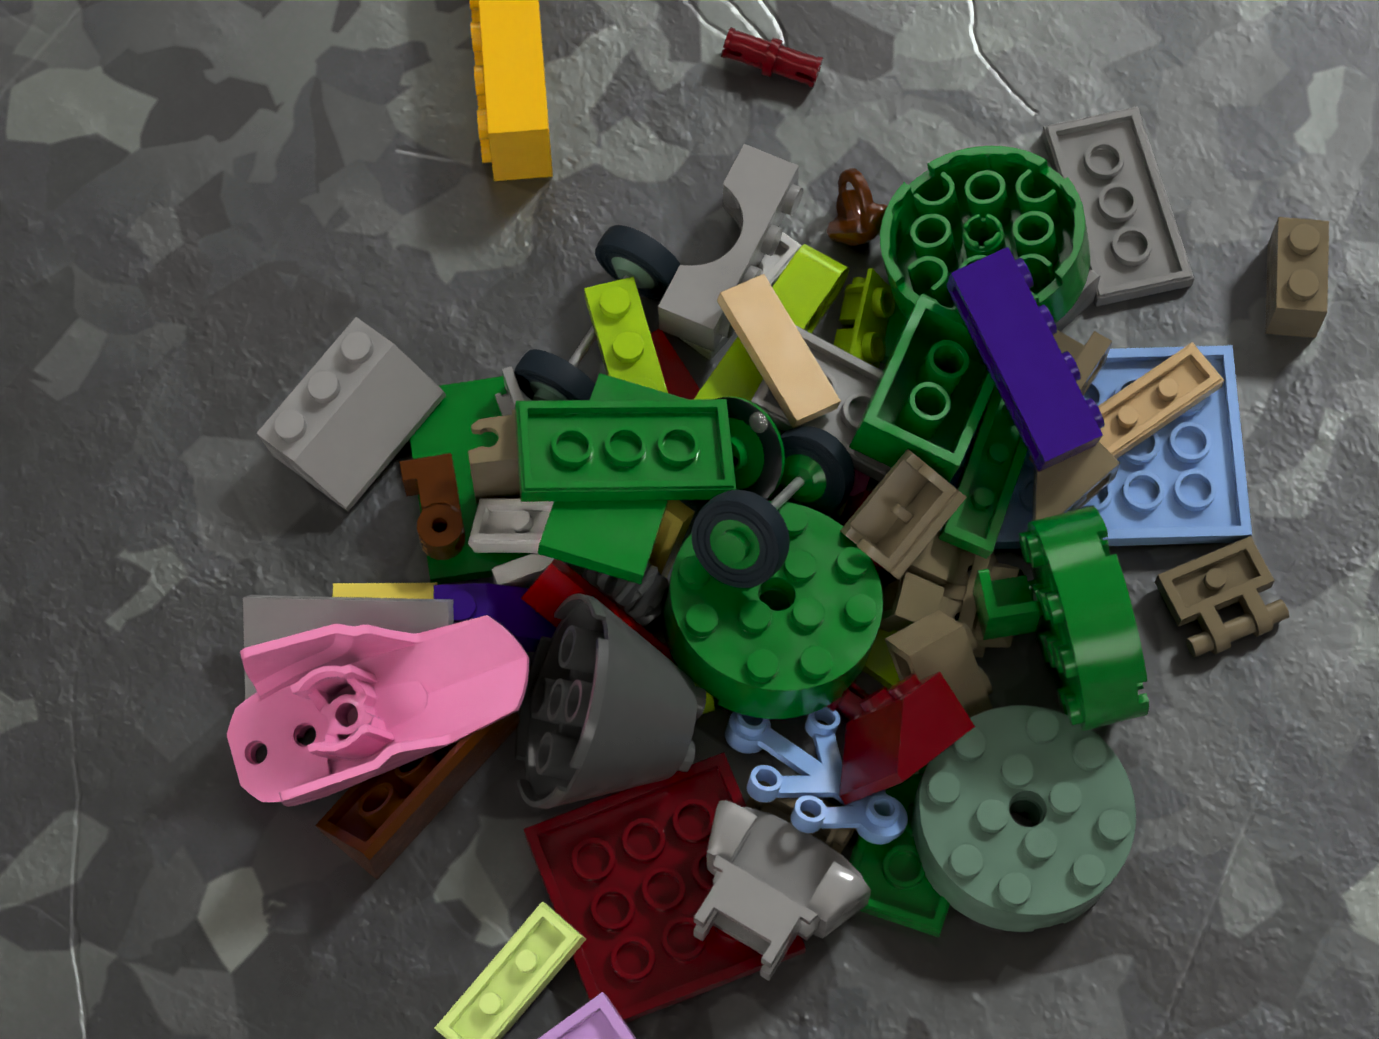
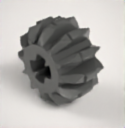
M648 562L641 585L590 569H586L581 577L643 628L647 627L663 612L669 583L667 578L658 572V567Z

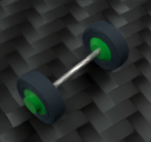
M800 426L787 430L780 435L784 446L785 466L781 482L777 490L770 497L771 502L750 491L731 490L715 496L703 506L692 526V545L699 562L710 575L726 585L737 588L755 587L766 582L782 567L789 551L790 539L788 528L778 509L785 502L803 505L829 516L846 502L854 486V465L847 449L832 434L817 427Z

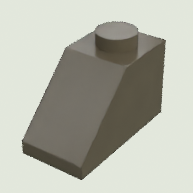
M1098 442L1096 446L1040 472L1035 465L1032 521L1081 509L1115 479L1120 462Z

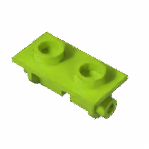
M870 268L867 271L866 278L855 277L852 279V283L845 287L839 321L843 325L854 324V327L837 329L833 345L879 369V364L885 355L884 338L889 317L893 315L895 310V300L890 286L873 268Z

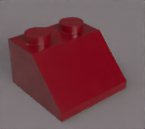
M940 671L922 680H919L917 675L913 673L889 689L887 686L878 689L859 703L864 711L846 723L840 798L847 805L904 782L975 727Z

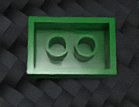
M919 296L904 323L849 448L891 468L904 452L909 449L948 482L951 481L961 465L995 386L962 317L958 313Z

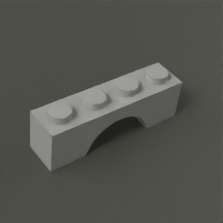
M743 145L723 183V208L737 222L741 230L739 239L727 254L713 262L702 265L679 266L658 306L659 330L712 352H715L722 336L726 338L731 337L734 329L717 302L718 296L722 291L760 276L762 269L758 267L764 255L772 256L776 251L783 232V228L779 226L786 214L794 215L803 195V187L798 186L799 165L749 145Z

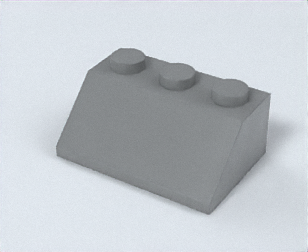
M355 317L256 434L273 457L349 512L445 398L446 394L394 343Z

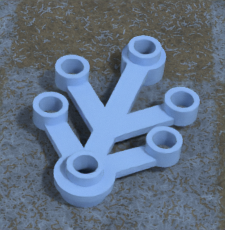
M825 707L809 714L806 720L805 729L813 738L818 760L771 728L769 719L755 718L736 712L731 714L725 730V738L734 750L744 754H752L764 749L802 775L781 776L780 772L774 767L759 765L752 770L746 787L748 794L754 800L763 803L771 802L776 798H798L790 816L791 822L797 830L804 833H814L819 829L856 828L858 834L864 840L878 845L887 844L903 833L908 821L907 812L896 798L886 794L885 789L841 807H826L817 798L833 797L844 804L839 796L842 760L835 736L840 723V715L836 710L833 711ZM817 720L824 721L828 725H822ZM758 781H765L769 783L771 787L763 786ZM802 812H810L815 817H808L804 815Z

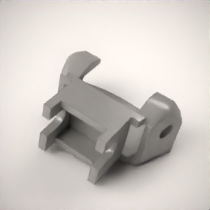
M727 800L719 801L707 850V870L714 875V886L694 917V923L697 924L694 928V936L704 941L712 926L732 936L763 955L761 958L763 966L760 969V976L770 981L797 935L805 940H808L812 935L820 938L826 937L868 905L871 889L865 883L860 872L843 855L809 833L797 830L793 824L773 814L749 807H741Z

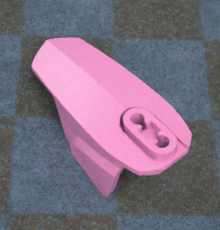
M488 615L415 634L367 624L354 627L336 623L244 648L240 651L243 667L257 692L235 708L227 731V739L240 786L261 802H282L287 807L296 806L327 797L435 752L520 709L528 683L529 656L517 639L503 625ZM314 727L316 731L314 742L309 745L299 743L297 738L304 737L305 732L309 728ZM265 745L267 748L266 758L263 762L258 763L255 756L256 751L260 746Z

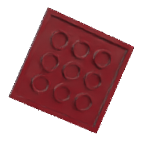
M724 752L692 764L687 772L676 771L669 779L623 790L523 829L554 911L586 938L572 958L589 1001L603 992L607 995L625 1023L758 972L763 966V963H761L762 954L715 926H712L704 941L694 936V928L697 925L694 923V917L714 886V875L707 870V850L718 802L727 800L741 807H747ZM796 936L781 962L805 953L806 947L802 937Z

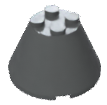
M579 593L569 596L554 612V618L561 619L552 638L541 636L529 668L525 695L519 709L520 722L516 729L515 759L525 761L526 780L518 779V789L521 797L528 805L541 809H549L666 780L672 777L676 771L687 772L691 768L695 757V743L691 741L695 721L701 717L706 705V691L704 688L695 686L691 676L593 596Z

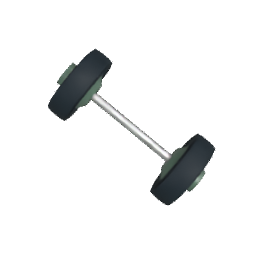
M623 225L611 226L603 234L595 249V256L598 262L615 280L634 276L639 295L653 300H662L676 271L681 265L677 258L661 243L639 230ZM593 325L569 362L543 350H529L521 358L514 370L520 390L532 401L590 400L595 383L577 367L596 339Z

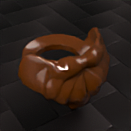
M856 168L844 170L839 175L838 180L839 195L836 204L838 216L828 223L829 226L826 231L829 238L836 242L851 246L866 244L869 240L875 239L877 235L880 236L882 219L888 205L873 202L868 183L862 173ZM847 182H850L855 190H847Z

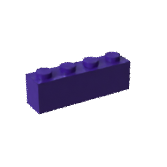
M1006 247L951 272L946 287L1040 472L1096 446L1103 436L1100 428L1104 427V420L1095 401L1092 398L1085 400L1077 384L1081 376L1074 358L1068 351L1061 353L1053 337L1057 333V327L1052 314L1046 305L1043 304L1038 307L1029 289L1034 286L1026 263L1022 258L1015 260L1009 247Z

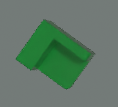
M989 569L977 570L973 596L983 640L1036 632L1042 611L1039 601H1032L1027 575L991 581Z

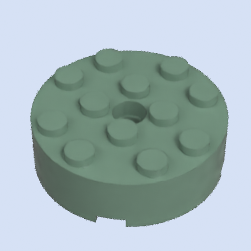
M1027 705L999 707L977 714L970 718L975 727L927 764L914 796L911 810L912 837H914L916 850L925 876L940 896L942 895L954 909L966 917L991 928L1012 932H1033L1035 929L1070 922L1085 913L1100 899L1123 867L1130 853L1136 827V807L1132 786L1119 758L1092 729L1082 731L1081 724L1072 726L1066 714L1052 709ZM1023 811L1028 813L1027 817L1031 820L1033 827H1024L1017 824L1012 819L1010 813H1023Z

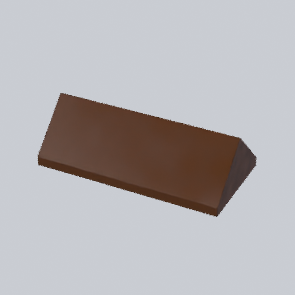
M518 711L435 752L351 786L315 826L378 880L517 728L520 722Z

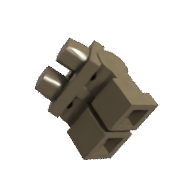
M939 530L899 580L885 570L884 575L890 577V579L883 581L881 584L883 613L879 629L887 632L892 630L900 631L931 613L941 610L957 622H965L970 628L977 643V649L973 651L975 657L983 658L986 647L1011 646L1013 636L983 640L973 596V587L977 570L989 569L991 581L1024 576L1021 568L999 563L993 552L985 559L939 540L941 532Z

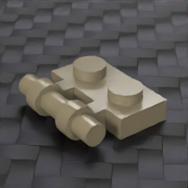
M1251 536L1158 574L1155 580V584L1178 627L1196 619L1200 624L1202 632L1186 639L1187 648L1194 658L1209 651L1216 655L1230 649L1231 642L1252 633L1256 637L1273 630V624L1289 618L1288 608L1282 599L1265 605L1259 595L1260 592L1271 588L1275 580ZM1239 602L1244 614L1223 623L1217 610Z

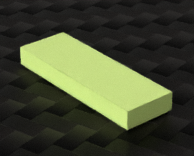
M542 901L436 1025L435 1029L446 1039H502L584 943L586 938Z

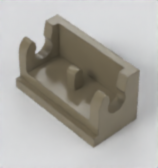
M512 410V415L477 420L471 425L473 434L493 432L499 439L494 446H480L468 451L476 504L479 503L480 498H520L515 410Z
M907 449L840 531L853 541L860 550L899 580L967 497Z

